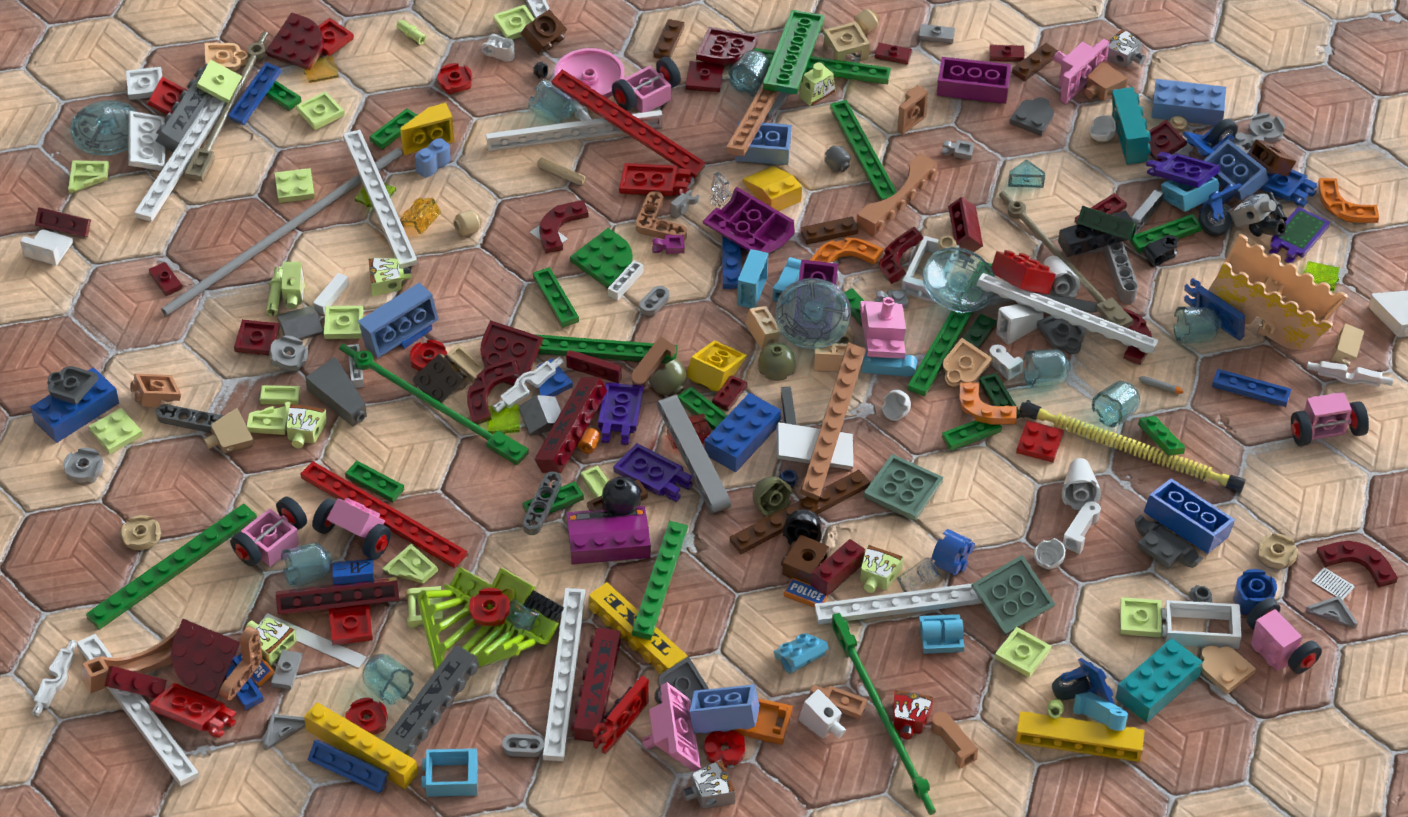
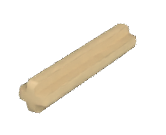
M542 157L537 161V167L580 186L585 182V176Z

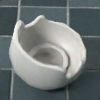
M1101 115L1094 118L1092 127L1090 126V135L1092 139L1098 142H1108L1117 132L1115 119L1109 115Z
M892 390L883 398L885 403L881 409L885 417L891 421H898L909 413L911 408L910 398L901 390Z
M1055 538L1050 541L1043 540L1035 548L1034 559L1037 565L1044 569H1055L1063 562L1066 550L1063 543Z

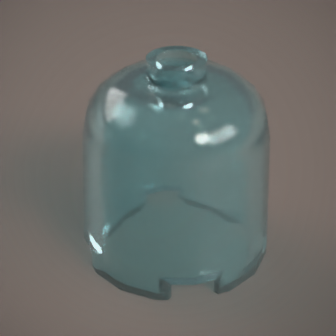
M756 50L743 53L728 72L731 78L730 84L741 93L743 91L750 92L749 94L757 92L766 77L770 66L769 60L764 54Z
M542 80L535 88L537 93L534 98L530 97L528 108L552 122H561L566 117H570L573 112V98L551 85L550 80Z
M1179 306L1175 311L1174 317H1177V325H1173L1174 335L1177 341H1181L1180 344L1212 341L1221 328V320L1212 308Z
M1027 350L1023 361H1027V369H1023L1024 379L1027 385H1031V388L1062 384L1067 379L1068 373L1071 370L1070 361L1067 360L1065 354L1060 350Z
M1126 381L1114 382L1092 399L1093 412L1096 411L1100 416L1099 421L1112 428L1123 423L1140 405L1138 390L1134 385Z
M308 543L285 549L281 552V561L285 560L287 567L283 569L289 585H294V588L321 580L329 573L332 557L330 552H326L321 544Z
M388 654L373 656L365 664L362 672L364 684L387 705L396 704L395 701L400 697L402 699L406 698L414 685L412 681L414 673Z

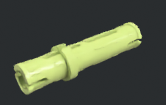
M280 266L279 271L278 267L274 268L273 279L270 281L271 289L266 314L271 317L273 316V311L274 316L278 314L282 292L283 267Z

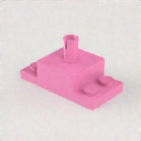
M1103 39L1101 42L1096 43L1094 47L1081 42L1068 55L1060 51L1055 53L1053 61L1061 64L1059 86L1062 87L1060 90L1061 102L1067 104L1086 86L1088 75L1101 62H1107L1109 41Z
M890 297L884 298L883 302L861 301L860 313L867 357L904 359L906 354L904 346L906 325L902 304L895 303L894 299Z
M666 682L660 685L662 703L649 709L652 734L642 738L643 745L647 750L655 746L659 747L672 758L680 761L684 766L695 772L701 769L696 734L693 731L689 713L691 700Z

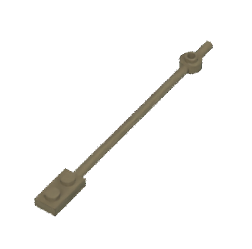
M262 32L257 43L249 45L248 56L250 58L241 74L242 77L229 102L226 103L204 149H196L185 171V178L203 181L215 157L211 149L255 61L262 59L266 54L264 43L268 37L267 32Z
M1005 191L1000 192L999 197L1008 205V215L1014 219H1021L1052 254L1058 256L1077 275L1080 284L1099 303L1096 305V310L1103 318L1125 328L1133 326V319L1113 298L1106 300L1026 215V205L1020 201H1013Z

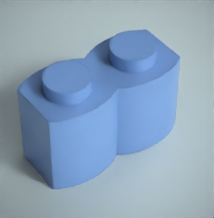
M438 138L432 141L427 148L418 151L415 155L416 172L427 178L432 176L438 168L446 166L451 160L450 144Z

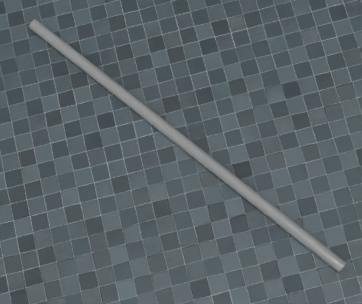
M396 148L375 162L378 171L402 155V151ZM359 174L161 308L162 313L168 316L361 184L362 181Z

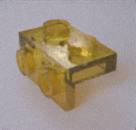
M418 198L403 213L400 221L403 227L414 226L419 234H423L439 216L441 210L434 198Z

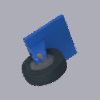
M1224 119L1204 135L1185 131L1183 135L1187 138V143L1199 149L1198 153L1207 157L1227 139L1232 142L1237 134L1238 126L1231 119Z
M1240 183L1234 186L1230 184L1221 192H1213L1209 195V200L1203 203L1198 221L1201 229L1206 234L1221 236L1229 230L1232 218L1229 211L1223 205L1230 202L1242 186Z
M1082 658L1078 659L1080 667L1063 673L1052 683V691L1059 700L1075 699L1076 694L1092 692L1115 704L1112 698L1114 694L1106 684L1104 671Z

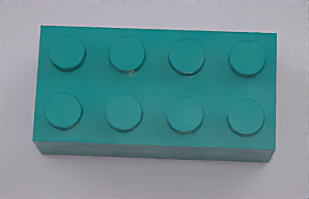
M1133 87L1112 90V117L1116 122L1117 134L1126 165L1148 162V154L1151 153L1148 143L1151 141L1150 131L1146 130L1147 121L1146 118L1142 117L1143 108L1139 106L1138 93L1135 94Z
M1171 638L1118 684L1115 699L1147 723L1200 677L1203 661Z

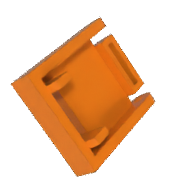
M758 698L759 711L756 726L750 729H735L734 731L745 737L783 745L792 716L793 706ZM778 717L785 719L782 730L781 727L776 726Z

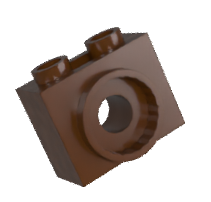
M548 9L527 24L520 34L536 53L540 54L543 51H549L555 42L557 44L565 38L564 34L567 28Z
M1258 139L1254 141L1247 153L1266 168L1267 173L1273 175L1280 174L1288 177L1296 163V160L1273 143Z
M800 535L798 540L793 541L789 554L784 555L781 561V566H783L782 575L811 585L812 572L829 558V546Z

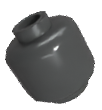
M831 146L825 152L824 161L832 171L844 172L849 168L851 157L842 146Z

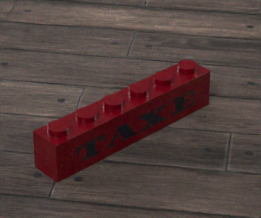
M600 377L580 378L534 459L542 473L552 471L562 473L607 393V389Z
M397 577L366 582L276 591L275 596L277 613L279 615L398 601L399 591Z
M596 628L595 636L591 635L590 647H592V650L587 652L586 657L588 668L583 670L582 680L585 681L584 685L579 687V697L581 699L580 702H576L575 714L577 716L576 719H572L571 731H574L575 740L594 742L597 737L593 736V730L598 723L604 722L621 645V631Z

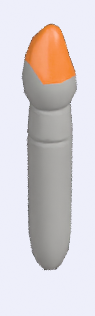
M1146 376L1139 377L1140 382L1170 391L1173 394L1184 392L1176 385Z

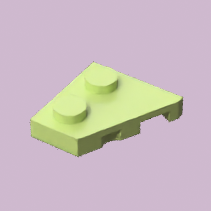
M72 160L68 187L69 193H74L106 181L108 179L109 162Z
M291 402L284 403L285 406L274 409L272 406L262 411L258 410L249 413L247 422L249 432L285 435Z
M412 544L382 568L385 574L423 584L438 572L437 566Z

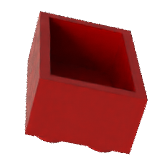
M1004 250V252L996 251L990 269L992 274L1019 289L1049 295L1056 273L1049 270V266L1039 264L1040 261L1031 259L1029 255L1023 253L1015 255L1014 252Z

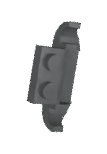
M1142 515L1135 519V526L1143 536L1138 541L1137 547L1169 569L1176 561L1186 567L1193 568L1203 560V557L1198 556L1193 546H1190L1161 524L1147 521Z

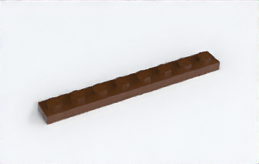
M857 470L822 488L818 500L805 497L730 536V542L740 554H743L783 533L786 518L795 510L807 509L819 514L867 489L870 481L860 470Z

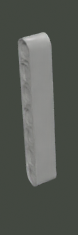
M677 395L657 401L658 410L710 512L714 514L730 508V498Z

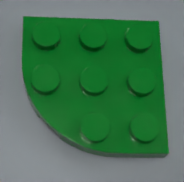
M610 228L605 229L570 256L571 263L607 288L633 261L632 250L628 242Z

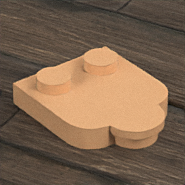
M205 43V64L212 60L235 72L240 69V66L246 65L249 60L247 53L240 50L237 44Z
M961 338L943 361L946 383L951 387H958L960 383H975L992 362V357Z
M1209 645L1202 650L1204 661L1201 671L1203 675L1226 695L1255 674L1256 668L1231 647L1224 646L1218 648Z

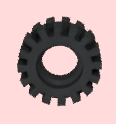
M532 590L525 605L556 622L564 610L563 606Z

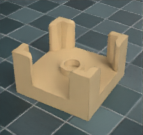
M857 22L824 30V47L826 50L829 49V46L832 47L834 50V60L845 61L846 55L861 51V60L869 59L870 43Z

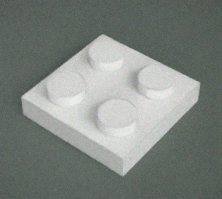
M161 67L126 71L129 100L150 98L162 77Z

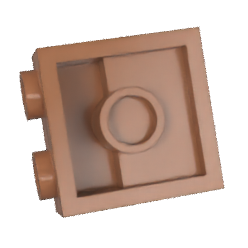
M919 85L906 92L905 101L899 106L897 131L902 135L926 117L928 91Z
M135 374L134 380L130 383V391L135 392V402H140V405L146 408L160 407L161 400L172 402L180 401L181 393L172 375Z

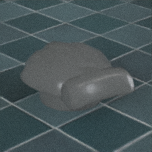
M1195 585L1189 591L1190 597L1194 602L1213 603L1212 593L1207 587Z

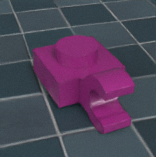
M665 235V239H653L652 252L660 253L666 250V253H684L683 235Z

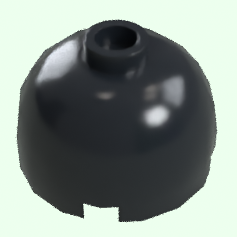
M628 477L612 478L602 490V505L606 511H613L614 515L631 514L641 504L640 489L637 483Z
M807 509L795 510L788 515L784 522L783 536L788 539L790 545L793 541H797L800 535L820 542L823 525L815 512Z

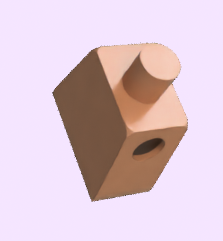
M1103 61L1088 75L1084 93L1088 98L1096 96L1102 101H1106L1112 98V90L1126 88L1128 78Z

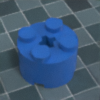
M947 529L943 532L946 535L944 539L939 538L932 554V560L935 562L932 565L952 575H956L959 571L964 572L967 568L968 561L966 560L968 555L972 553L975 543L971 542L970 538Z
M1250 569L1238 577L1233 601L1235 604H1240V614L1248 615L1264 599H1275L1277 583L1272 576L1270 578L1266 575L1265 571Z

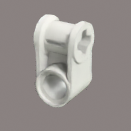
M491 34L488 37V41L481 45V51L487 56L504 62H510L515 58L514 42L511 39Z

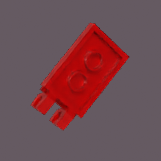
M625 163L619 185V193L648 195L650 192L657 191L663 196H673L676 194L680 196L682 193L686 194L689 191L688 183H691L692 176H690L691 169H678L677 165Z
M641 676L610 713L605 723H598L593 730V736L597 738L593 742V748L598 749L601 743H605L602 747V753L606 754L648 705V678ZM601 731L605 732L602 735H598Z
M176 683L171 684L150 703L151 711L201 732L208 731L211 736L216 738L224 735V731L220 730L224 726L231 728L236 724V720L232 719L236 716V712L227 708L225 703Z

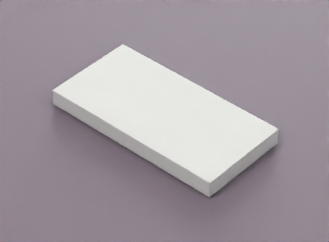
M129 111L128 166L162 171L165 166V147L155 140L158 137L156 132L160 125L163 124L165 126V117Z
M778 422L777 459L809 463L820 429ZM840 432L829 467L852 470L853 434Z

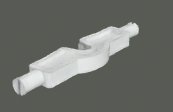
M558 357L551 363L546 361L534 371L522 374L516 380L515 385L501 395V400L492 406L495 412L498 413L505 406L510 408L527 397L529 390L525 385L526 383L539 388L556 373V368L564 363L563 360Z
M1321 361L1320 364L1312 362L1307 364V370L1318 371V375L1336 378L1347 384L1362 383L1377 387L1380 384L1390 386L1393 384V378L1384 377L1381 372L1357 367L1354 373L1350 374L1347 373V366L1345 364Z
M71 639L66 649H60L57 657L49 667V673L57 678H45L42 680L34 698L35 707L31 712L34 717H39L43 708L50 706L55 694L67 683L68 670L75 658L74 650L77 646L75 640Z

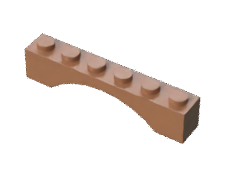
M919 153L909 163L908 179L901 190L885 200L867 204L857 214V227L872 236H875L879 231L881 232L885 225L892 221L900 210H904L910 200L915 199L920 190H924L927 184L936 178L938 173L937 162Z
M178 628L160 643L140 653L120 658L100 656L83 662L82 681L89 692L94 693L107 688L104 685L109 666L145 674L172 664L171 647Z

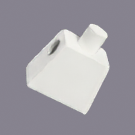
M817 689L804 702L798 720L821 738H825L832 733L839 739L846 732V729L839 723L841 711Z

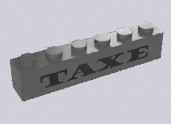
M207 63L203 69L198 68L194 75L196 79H191L187 85L189 90L182 92L179 97L181 102L176 101L171 109L174 111L173 114L168 113L164 120L165 126L161 124L156 132L158 137L155 141L172 152L175 151L211 96L196 87L208 65Z
M455 645L383 741L412 757L416 753L421 741L428 737L433 725L440 721L446 708L453 704L458 692L465 688L470 676L475 675L479 663L476 656Z

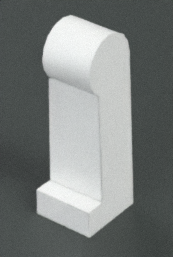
M1089 501L1081 508L1064 534L1063 545L1065 548L1078 554L1082 552L1085 542L1084 536L1091 525L1099 520L1101 507L1098 503Z

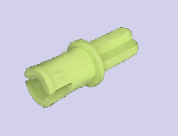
M404 20L398 21L396 27L405 33L407 38H412L420 45L426 41V35L418 31L416 26H411Z
M1056 698L1049 702L1047 706L1049 715L1052 718L1061 716L1064 706L1059 699Z

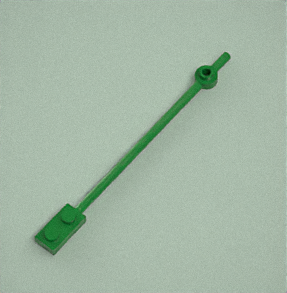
M343 343L340 345V351L354 358L356 368L360 370L372 369L488 440L486 442L487 448L516 466L529 454L527 447L499 430L494 435L376 364L373 362V355L369 351L357 352Z
M840 613L833 614L831 627L846 657H850L912 780L915 795L917 798H921L929 815L936 813V809L928 795V791H930L929 782L918 775L855 650L857 641L855 636L849 632L847 620H843Z

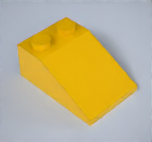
M446 103L428 107L400 128L404 156L427 148L432 141L438 138L443 139L447 143L454 142L453 116Z
M771 166L742 179L743 183L757 199L777 211L801 202L802 186L793 175L777 167Z
M713 340L691 357L687 369V378L691 379L694 383L707 386L711 391H719L731 375L734 376L747 355Z

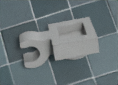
M957 140L956 143L944 141L942 154L950 155L954 153L956 158L971 160L975 143Z
M692 190L687 191L686 194L682 193L671 202V216L677 219L680 215L686 213L688 205H694L699 202V195L697 194L695 197H692Z
M888 290L887 294L883 291H876L875 302H883L884 298L890 297L894 299L895 303L902 304L903 309L908 308L906 290Z

